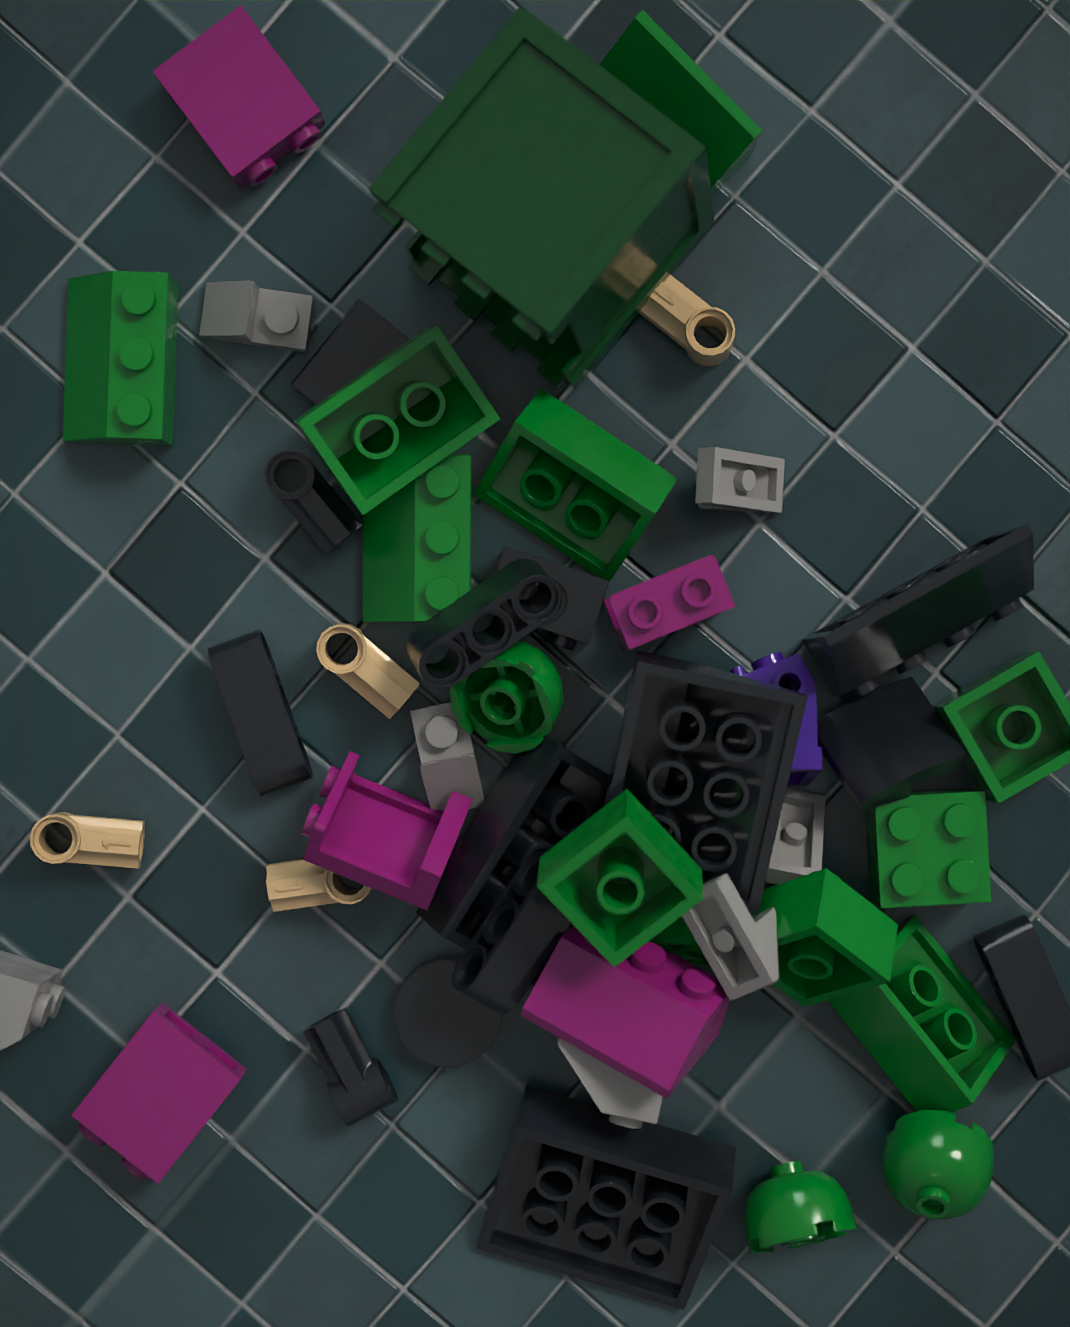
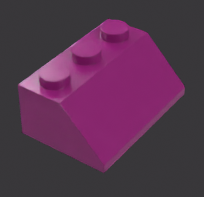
M572 925L560 938L526 1000L521 1016L667 1099L719 1035L730 1000L717 977L650 941L616 967H613L587 938Z

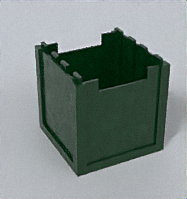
M523 6L517 9L368 188L372 196L378 200L372 208L373 212L395 229L403 220H406L418 230L405 245L406 253L413 260L408 269L430 286L435 279H438L459 297L453 305L475 322L480 315H483L496 327L490 333L491 336L511 352L519 344L538 359L542 364L536 370L537 373L557 389L563 382L567 383L574 390L645 306L654 290L670 276L714 223L706 147Z

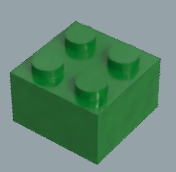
M1039 651L1019 654L932 705L966 753L963 764L977 788L985 791L986 801L999 804L1070 763V703Z
M975 788L910 791L908 798L865 810L870 902L879 908L992 902L985 791Z
M628 789L624 790L540 857L537 887L613 967H616L704 899L702 869Z
M825 868L763 890L758 914L772 907L776 911L779 979L772 984L801 1006L807 1007L891 981L898 924L843 882L837 875Z

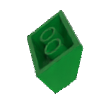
M642 10L633 19L599 65L706 147L712 196L751 157L763 130Z
M107 271L68 279L63 442L173 446L179 284L169 273Z
M438 325L427 327L299 416L294 422L359 512L364 515L499 421L500 417Z
M540 388L514 422L473 494L604 580L611 581L678 478Z
M471 455L447 456L363 515V622L424 623L472 590Z
M915 914L898 925L891 981L889 983L828 1000L916 1111L945 1110L953 1113L973 1104L1016 1042L1014 1037Z

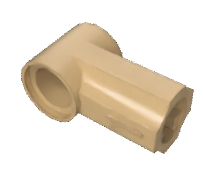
M671 275L664 282L660 283L639 312L644 318L682 346L689 357L702 366L720 364L728 357L732 350L735 338V326L732 318L727 312L717 307H711ZM714 326L723 333L725 340L718 347L705 348L699 345L694 334L701 327Z
M340 623L333 625L325 630L317 641V656L324 668L339 676L388 719L393 717L420 685L417 679L352 624ZM347 633L357 642L358 652L352 662L346 664L338 663L329 656L327 646L334 634Z
M68 812L53 813L38 820L33 826L30 834V844L38 858L51 864L66 862L139 869L144 848L145 821L74 815ZM52 823H62L72 833V844L66 852H56L46 842V832Z
M303 859L270 863L266 866L267 893L273 912L333 903L354 904L362 901L373 890V888L366 885L360 889H350L341 882L339 874Z

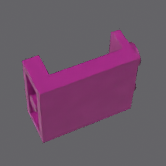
M241 5L152 71L171 100L177 104L239 189L248 183L251 186H256L264 182L277 170L276 162L292 150L298 154L308 149L320 138L321 132L319 129L325 125L321 110Z
M713 555L706 556L622 590L603 600L623 651L630 650L736 607L719 564Z
M350 751L342 768L339 769L331 766L319 795L327 799L324 806L313 804L306 818L301 835L310 838L303 860L428 910L473 799L452 791L444 811L431 810L429 804L356 775L355 769L360 755Z
M162 1002L143 1023L71 1116L80 1122L78 1129L87 1139L99 1146L108 1144L122 1155L121 1162L129 1172L142 1180H147L150 1177L159 1184L241 1080L247 1068Z

